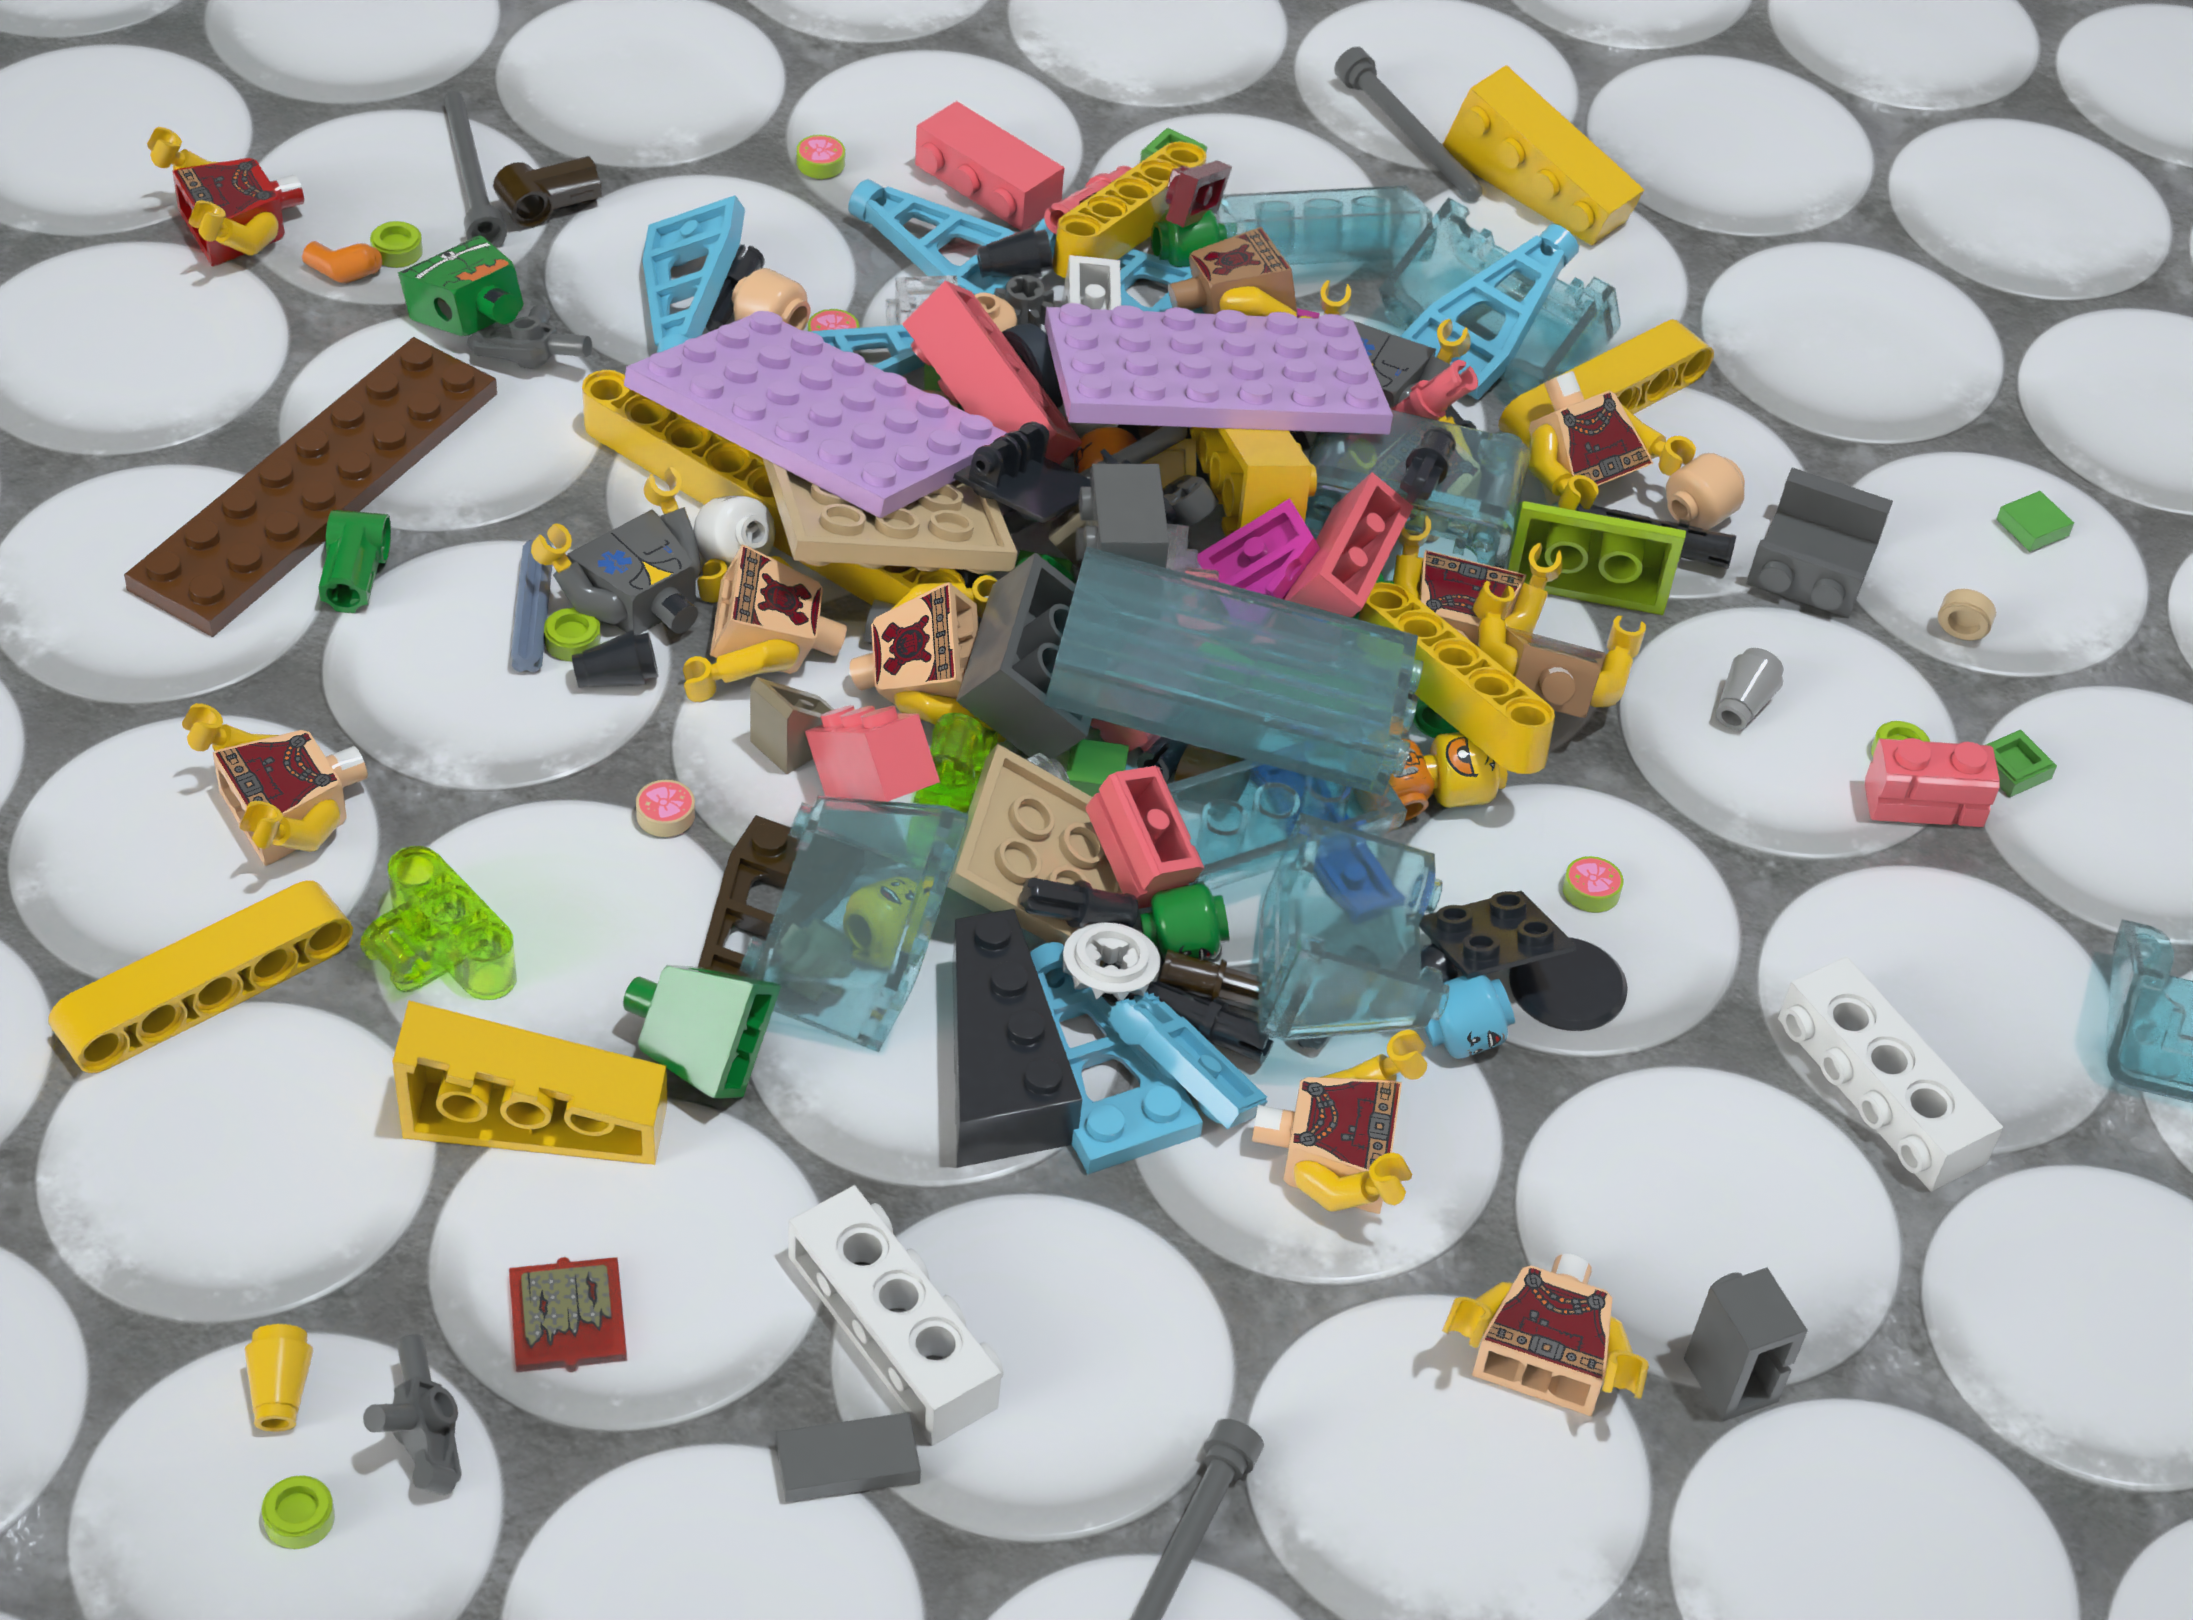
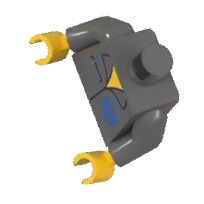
M1327 280L1323 283L1320 294V304L1324 315H1343L1351 305V288L1347 284L1345 297L1341 301L1333 302L1327 298L1330 288V280ZM1451 319L1444 320L1437 329V338L1441 347L1437 357H1435L1436 349L1354 321L1390 409L1408 397L1410 392H1412L1411 388L1422 380L1430 381L1450 366L1453 358L1466 354L1471 345L1467 327L1464 328L1458 340L1447 341L1453 329Z
M668 467L665 471V480L670 491L659 489L652 473L646 480L643 489L644 496L650 503L661 506L662 515L659 516L651 509L569 552L567 555L565 553L571 547L572 539L568 529L561 524L555 523L547 531V536L555 548L549 546L541 534L533 541L531 546L533 558L540 564L554 566L557 571L553 574L554 578L578 613L593 616L601 622L614 624L626 633L634 630L635 635L641 634L661 622H664L675 633L685 632L695 623L698 617V609L693 603L696 600V580L701 574L700 557L695 534L685 507L679 508L675 499L676 494L681 489L682 479L679 472L673 467Z

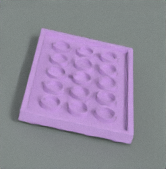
M1068 303L1061 308L1046 307L1045 330L1048 335V342L1069 423L1390 434L1393 414L1354 321L1348 320L1343 316L1325 314L1320 316L1319 319L1297 318L1285 312H1273L1268 316H1246L1242 312L1235 310H1221L1217 314H1198L1185 308H1169L1165 312L1142 311L1137 307L1128 305L1117 306L1113 310L1091 309L1086 305L1078 303Z
M756 311L750 316L722 325L716 330L688 339L682 344L660 353H654L646 359L626 366L625 387L878 518H882L955 481L953 479L954 473L971 465L976 449L993 443L995 439L1007 433L993 426L989 419L969 414L951 405L941 395L926 393L908 384L903 376L884 372L866 363L862 356L853 352H844L824 342L820 335L809 331H802L783 322L781 316L769 311Z

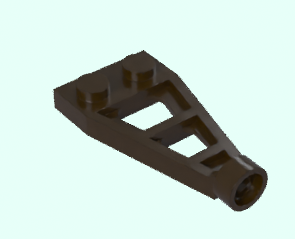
M755 815L729 855L698 967L761 980L783 959L784 954L779 952L778 948L793 926L802 931L805 929L809 930L814 921L822 923L838 909L862 870L863 853ZM756 880L803 896L797 905L781 917L747 905L751 885ZM734 926L769 938L753 957L724 947Z

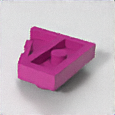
M1289 498L1195 555V558L1240 635L1247 643L1255 637L1320 547Z

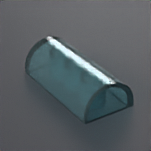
M1406 185L1224 194L1218 213H1216L1217 222L1224 223L1226 226L1228 238L1262 227L1289 265L1423 258L1429 247L1432 230V212Z
M1353 727L1167 784L1191 837L1190 842L1195 846L1204 865V870L1189 885L1201 883L1208 886L1210 890L1396 831L1403 825L1407 813L1404 804ZM1297 817L1300 825L1308 832L1301 834L1295 831Z

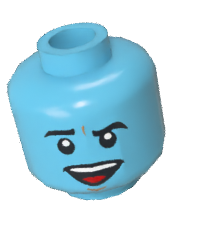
M1463 975L1434 986L1430 990L1428 997L1430 1010L1420 1013L1425 1032L1432 1047L1444 1044L1447 1052L1457 1059L1466 1058L1503 1044L1508 1037V1026L1515 1024L1513 1009L1504 986L1499 978L1490 981L1486 975L1469 979Z

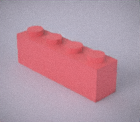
M944 281L902 323L914 340L911 343L914 353L924 363L934 367L941 377L938 381L940 389L949 399L960 404L965 412L983 416L989 419L993 426L1007 433L1018 431L1022 425L1031 421L1044 425L1050 435L1045 457L1058 464H1061L1081 445V439L971 291Z

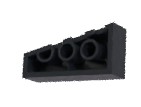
M1014 908L955 919L952 976L956 1090V1168L1072 1145L1073 1130L1079 1129L1082 1096Z

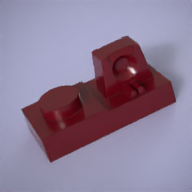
M1216 160L1193 168L1182 165L1180 168L1172 169L1167 185L1166 203L1170 204L1166 220L1185 227L1201 220L1210 209L1214 214L1218 213L1232 166Z

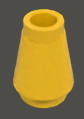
M288 1324L261 1326L253 1331L252 1342L246 1345L244 1349L252 1407L255 1414L254 1425L265 1431H286L296 1426V1418L314 1350L307 1343V1332L300 1327Z

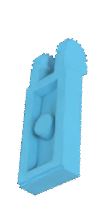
M1146 992L1144 996L1136 995L1134 996L1135 999L1121 1000L1116 1002V1005L1111 1006L1112 1010L1108 1012L1110 1014L1108 1021L1111 1022L1110 1027H1113L1114 1033L1118 1032L1119 1038L1127 1045L1140 1044L1155 1059L1154 1062L1158 1070L1167 1078L1176 1079L1198 1100L1200 1110L1211 1120L1223 1124L1229 1129L1255 1118L1258 1105L1265 1106L1267 1104V1096L1184 1017H1180L1164 1001L1160 1002L1159 997H1155L1154 993L1148 994Z

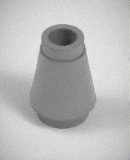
M1749 648L1743 654L1733 659L1719 707L1716 710V716L1723 725L1734 730L1744 729L1748 722L1754 718L1782 687L1784 668L1781 661L1774 654L1761 648Z

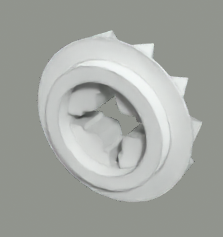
M1095 923L1078 929L1070 935L1065 943L1063 950V972L1073 976L1075 989L1092 988L1096 1000L1104 993L1113 994L1119 1001L1124 1000L1129 992L1144 996L1149 984L1157 981L1160 968L1159 952L1153 942L1136 929L1116 923ZM1100 960H1103L1107 964L1122 962L1121 969H1118L1116 966L1108 965L1104 968L1100 967Z

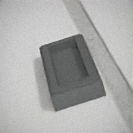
M909 1412L775 1431V1445L785 1503L920 1483L921 1468Z

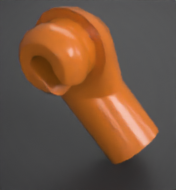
M312 241L304 248L302 261L337 282L349 283L378 272L382 266V255L375 247L365 243H357L333 251L317 241Z

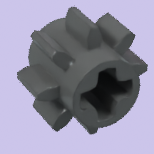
M1015 276L1007 282L1006 290L996 288L994 291L995 296L1006 300L1015 309L1018 320L1017 325L1030 323L1042 328V325H1045L1046 307H1055L1053 305L1054 291L1044 290V284L1033 276Z

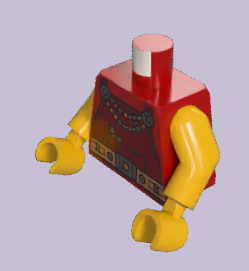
M156 127L147 142V146L151 151V160L159 168H169L173 164L172 173L178 210L212 267L244 254H258L267 245L282 239L285 234L282 210L304 204L303 190L296 175L269 181L257 160L252 158L213 162L207 161L187 149L179 152L182 140L175 132L164 127Z

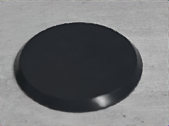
M1569 937L1577 945V951L1510 968V988L1518 1004L1536 1020L1557 1029L1568 1031L1596 1029L1612 1021L1621 1012L1626 1002L1628 992L1627 981L1620 965L1605 950L1582 939Z

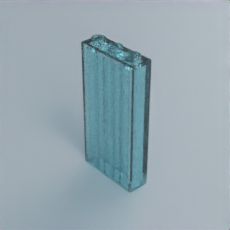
M1086 547L1044 705L1383 796L1391 774L1401 776L1407 761L1410 742L1401 740L1402 733L1408 735L1412 726L1417 701L1408 699V693L1415 694L1423 669V661L1414 659L1417 635Z

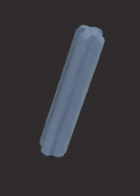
M529 540L523 545L511 657L512 667L516 671L528 670L534 673L542 667L544 626L548 614L552 565L540 564L533 558L531 546L534 540Z

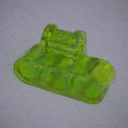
M948 713L937 719L933 730L930 751L940 782L916 791L905 830L904 854L948 863L952 862L986 757L997 745L998 733L995 730L983 727L976 719L962 713Z
M409 846L400 849L392 855L388 862L392 910L378 917L364 931L360 941L362 952L369 959L379 960L390 972V980L393 986L403 993L415 991L447 972L469 995L477 999L496 1000L511 992L517 982L514 938L510 928L448 863L431 848Z

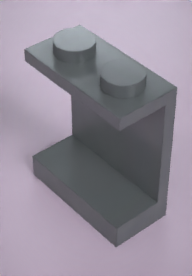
M1792 467L1786 479L1771 526L1765 539H1760L1746 584L1849 618L1881 539L1893 500Z

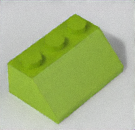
M1522 501L1519 505L1511 540L1507 570L1526 574L1524 583L1529 584L1532 577L1529 553L1533 546L1541 543L1542 551L1536 562L1538 566L1550 567L1555 563L1559 550L1562 555L1563 567L1561 574L1555 580L1547 582L1544 588L1545 591L1549 592L1548 594L1664 615L1686 531Z

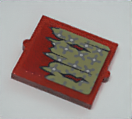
M561 1257L557 1260V1263L509 1268L516 1373L565 1368L568 1372L572 1373L577 1371L579 1366L627 1361L618 1257L570 1262L567 1257Z

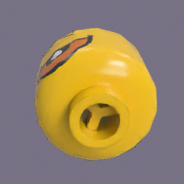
M1460 732L1438 735L1431 744L1429 755L1423 756L1427 768L1435 781L1433 791L1435 798L1444 807L1485 805L1496 797L1498 789L1506 787L1507 770Z

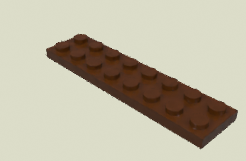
M412 337L124 574L127 591L207 635L214 637L326 541L327 522L332 510L360 512L495 397L497 395L496 378Z

